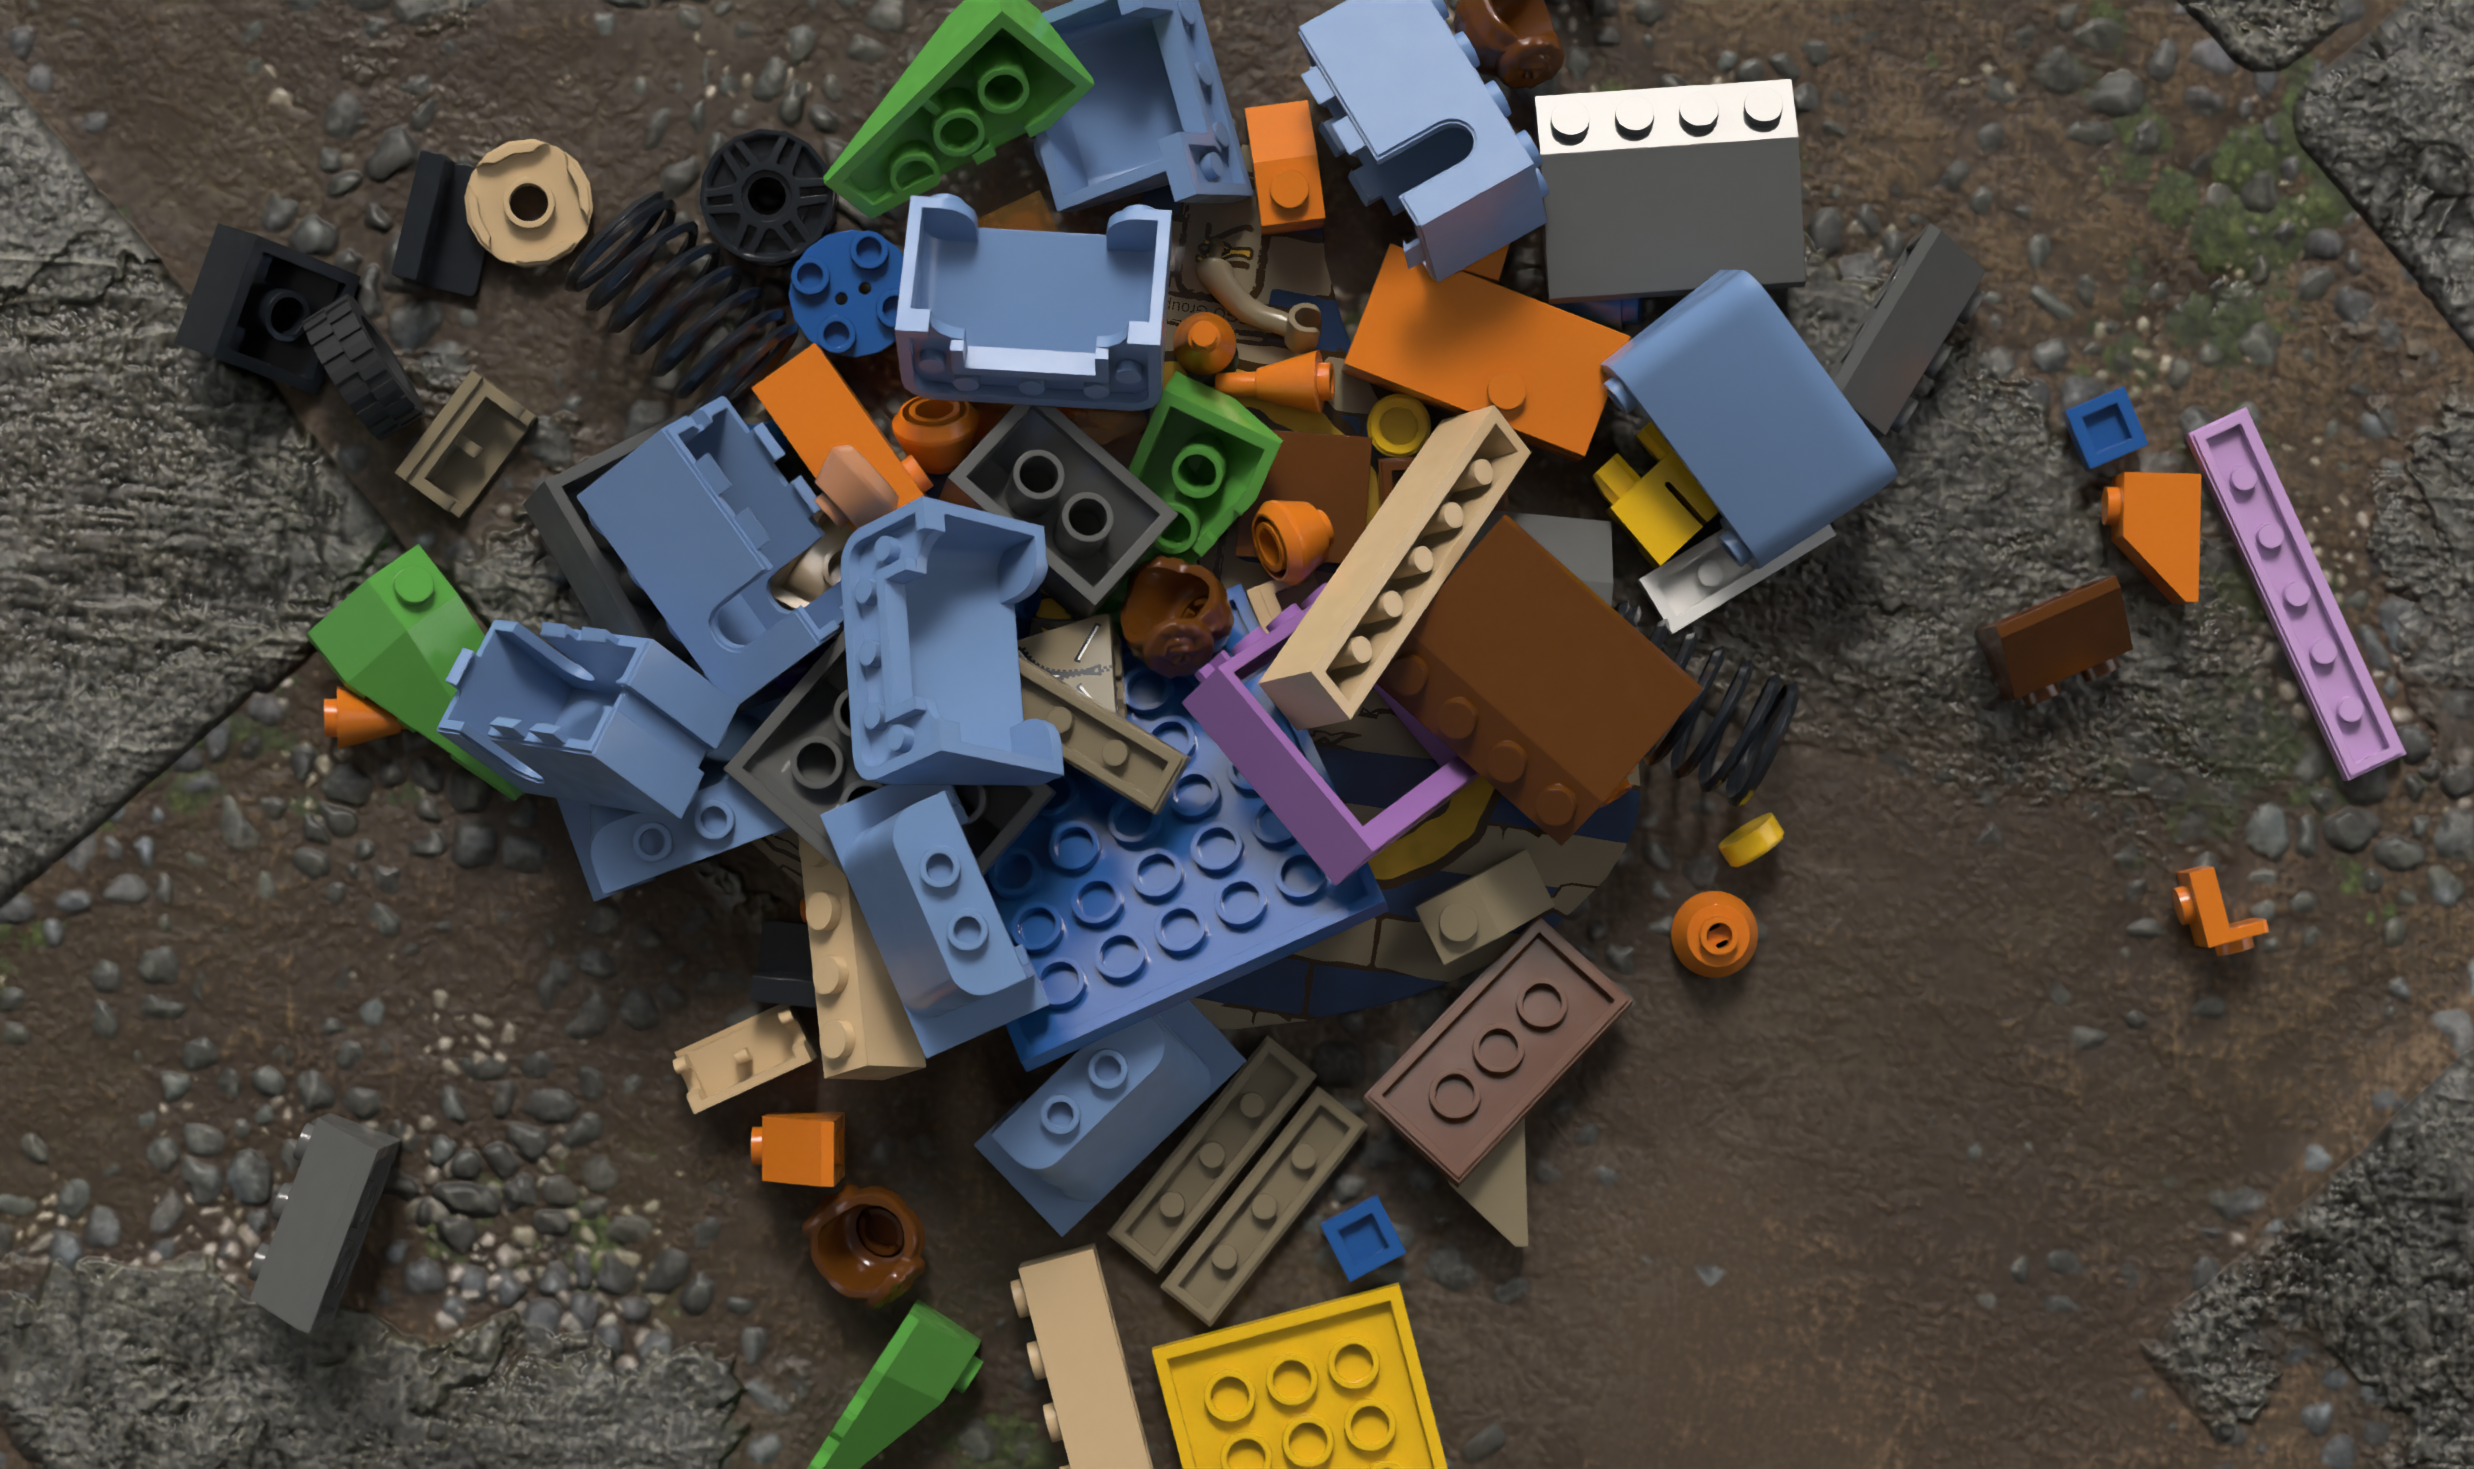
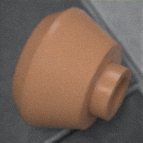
M850 444L834 446L830 450L815 480V484L823 492L814 502L840 529L849 521L859 529L897 509L899 496L881 474Z

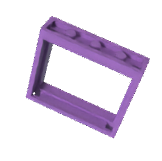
M1325 582L1301 603L1303 611L1296 603L1290 605L1266 626V629L1269 631L1268 634L1261 626L1257 627L1231 649L1230 652L1234 655L1232 658L1223 650L1210 663L1199 669L1194 676L1201 684L1182 704L1336 886L1469 786L1480 774L1375 683L1373 688L1441 768L1362 826L1244 686V684L1270 667L1327 585Z

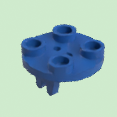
M847 230L829 234L807 248L800 260L792 268L789 290L794 320L807 339L813 344L816 343L830 355L853 359L879 354L896 342L895 325L903 254L898 247L873 231ZM862 284H868L871 286V291L864 295L859 292V287ZM839 294H844L848 297L844 305H839L835 301Z

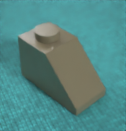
M1527 849L1412 905L1438 959L1443 965L1507 934L1555 906Z
M1523 1119L1458 1188L1446 1178L1449 1185L1515 1247L1528 1246L1525 1119Z

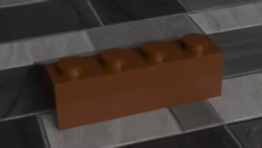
M1507 514L1503 515L1445 579L1376 681L1378 686L1560 846L1604 803L1703 688Z

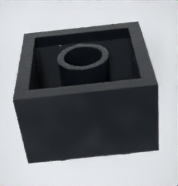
M218 223L174 343L317 396L326 374V369L310 344L302 322L345 294L354 297L361 276L259 235Z

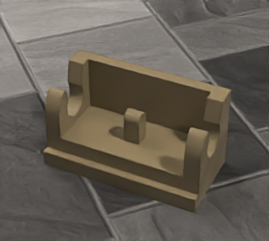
M471 370L395 473L443 509L463 519L538 417L485 377Z

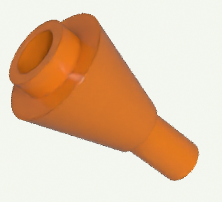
M1199 312L1188 316L1179 324L1173 337V350L1178 362L1189 372L1197 375H1212L1226 368L1233 359L1236 351V337L1231 325L1224 318L1210 312Z
M1316 350L1257 368L1254 372L1216 373L1215 389L1233 398L1257 397L1261 401L1321 414L1324 401L1334 400L1335 397L1334 366L1332 362H1323L1320 350Z
M337 686V699H324L325 737L338 738V750L401 733V729H407L397 722L398 718L368 697L363 699L348 688Z

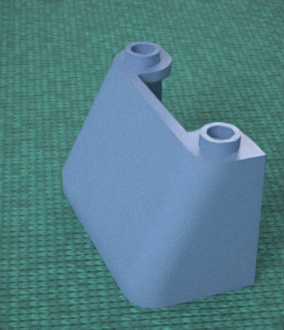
M945 193L935 194L931 197L910 196L895 325L901 381L904 387L915 395L936 400L1125 411L1145 410L1154 407L1160 402L1163 387L1172 242V210H1157L1147 205H1130L1112 215L1107 224L1106 235L978 228V217L975 210L958 196Z
M1719 270L1600 364L1601 368L1610 378L1603 383V387L1616 406L1626 415L1635 409L1640 415L1651 420L1723 516L1720 519V523L1725 532L1717 538L1726 553L1739 567H1743L1748 563L1752 568H1762L1878 493L1898 477V472L1887 453L1762 285L1744 270Z
M922 496L860 527L851 534L843 549L840 571L852 753L855 769L860 777L868 781L888 785L1036 786L1064 776L1063 747L1060 734L1054 724L1036 718L1025 721L1023 719L1015 603L1032 595L1046 577L1048 562L1046 558L1044 526Z

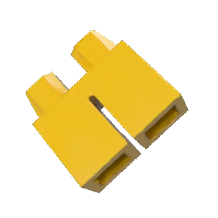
M1650 421L1634 437L1658 463L1640 478L1626 461L1616 453L1591 478L1601 495L1611 505L1605 512L1615 523L1620 525L1638 546V551L1656 569L1665 563L1703 527L1702 525L1709 522L1719 511Z

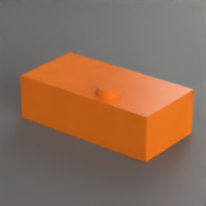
M1390 243L1341 372L1397 394L1412 396L1423 404L1454 416L1495 405L1524 443L1578 463L1586 455L1608 397L1603 383L1610 378L1601 368L1600 364L1628 343L1631 336L1461 270L1437 283L1436 279L1432 280L1422 262L1409 269L1404 255V248Z
M816 343L752 387L754 393L815 478H817L830 450L834 446L850 444L881 474L899 496L897 509L922 496L928 497L925 492L934 485L912 454L904 460L899 457L830 358ZM851 521L848 522V525L855 532L858 528Z

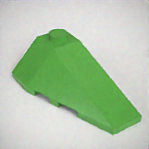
M964 0L945 19L824 175V184L869 218L873 219L910 200V196H918L939 185L942 175L972 160H975L976 164L979 165L996 156L995 148L1025 133H1028L1031 138L1049 129L1095 85L1094 80L1041 11L1028 0Z
M1177 371L1162 392L1160 402L1156 405L1128 471L1176 511L1178 515L1136 568L1141 563L1152 560L1159 555L1167 558L1175 557L1182 559L1187 564L1193 565L1215 544L1228 527L1256 501L1283 442L1280 437L1235 398ZM1129 576L1093 615L1109 613L1119 637L1124 636L1120 612L1122 603L1127 595Z
M418 544L368 578L307 633L306 637L346 688L363 699L368 697L398 718L397 722L413 733L418 731L449 752L451 759L511 800L516 801L526 793H523L437 732L438 725L457 691L456 688L445 680L462 648L475 651L474 654H476L485 635L457 592Z
M917 1299L807 1469H859L939 1406L952 1388L963 1394L984 1362L974 1356L981 1343V1339Z

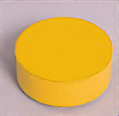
M1405 394L1386 396L1374 405L1368 416L1367 435L1372 437V446L1375 450L1385 457H1411L1421 450L1429 438L1431 421L1428 411L1420 401L1412 396Z
M1767 813L1735 830L1718 845V848L1731 867H1740L1752 862L1775 847L1783 839L1784 831L1773 813Z

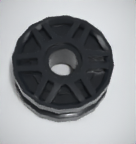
M756 129L734 136L713 154L702 175L700 206L707 228L729 253L752 265L779 268L796 263L807 248L829 234L836 221L838 194L825 185L823 179L830 168L809 143L787 131ZM768 182H775L784 186L786 201L782 209L771 215H761L755 211L753 195L757 188Z

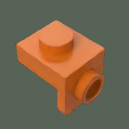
M2197 866L2176 872L2179 887L2172 889L2174 908L2182 925H2190L2195 946L2206 948L2215 946L2217 956L2229 955L2254 948L2253 936L2270 932L2267 920L2261 918H2249L2229 924L2214 867Z

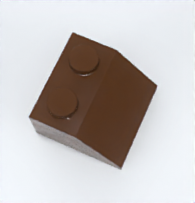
M2116 575L2090 581L1974 631L2004 701L2016 700L2022 697L2026 707L2062 693L2058 681L2081 672L2084 681L2087 682L2120 668L2116 656L2133 650L2121 587Z

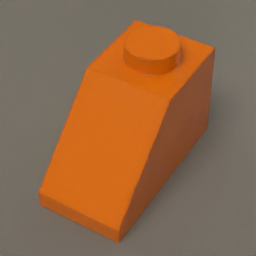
M1308 100L1245 108L1261 236L1323 228L1326 217Z
M2123 472L2112 476V487H2104L2101 499L2103 525H2111V541L2172 605H2187L2199 602L2201 474Z
M768 1112L762 1116V1127H752L751 1163L752 1165H762V1181L834 1187L845 1176V1112Z

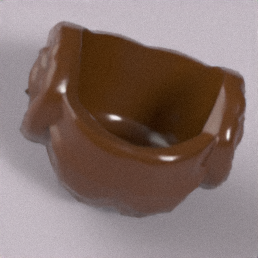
M1544 0L1457 1L1453 21L1455 33L1463 31L1475 49L1480 61V66L1475 68L1477 72L1498 77L1505 86L1519 89L1526 87L1532 89L1546 80H1551L1562 68L1565 54L1561 41L1554 31L1551 14Z
M1159 555L1152 560L1141 563L1129 575L1127 595L1121 606L1120 620L1124 638L1134 658L1146 663L1147 667L1157 674L1172 679L1176 676L1186 677L1195 674L1217 656L1231 635L1234 626V615L1224 585L1212 572L1201 565H1189L1182 559L1175 557L1167 558Z
M846 1184L836 1194L826 1196L817 1208L812 1211L809 1219L802 1224V1232L805 1238L809 1240L810 1256L820 1274L839 1294L848 1299L862 1301L872 1310L879 1311L885 1304L893 1302L895 1298L904 1295L911 1288L912 1283L925 1271V1262L920 1257L925 1246V1230L922 1220L907 1206L897 1192L888 1188L869 1186L859 1189L856 1184Z

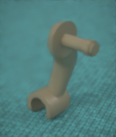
M1220 238L1211 239L1208 243L1209 258L1198 262L1195 269L1199 281L1215 299L1241 322L1283 336L1286 346L1291 351L1298 354H1306L1314 350L1320 336L1318 329H1316L1321 318L1319 308L1311 303H1300L1294 305L1290 312L1286 313L1266 306L1254 299L1235 278L1231 264L1222 259V252L1224 251L1223 241Z

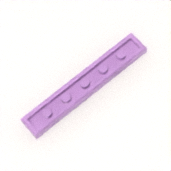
M2247 407L2185 434L2184 437L2343 781H2349L2405 755L2406 752Z

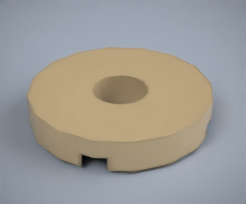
M536 139L509 141L488 152L472 172L464 196L467 222L479 244L501 262L523 268L548 266L571 254L587 234L593 213L590 182L578 161L560 148ZM521 187H537L546 195L548 207L541 218L535 221H523L517 218L511 211L510 201L512 195Z

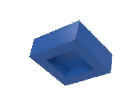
M2124 386L2061 412L2085 471L2149 445Z
M1377 1193L1320 1222L1349 1282L1407 1253Z

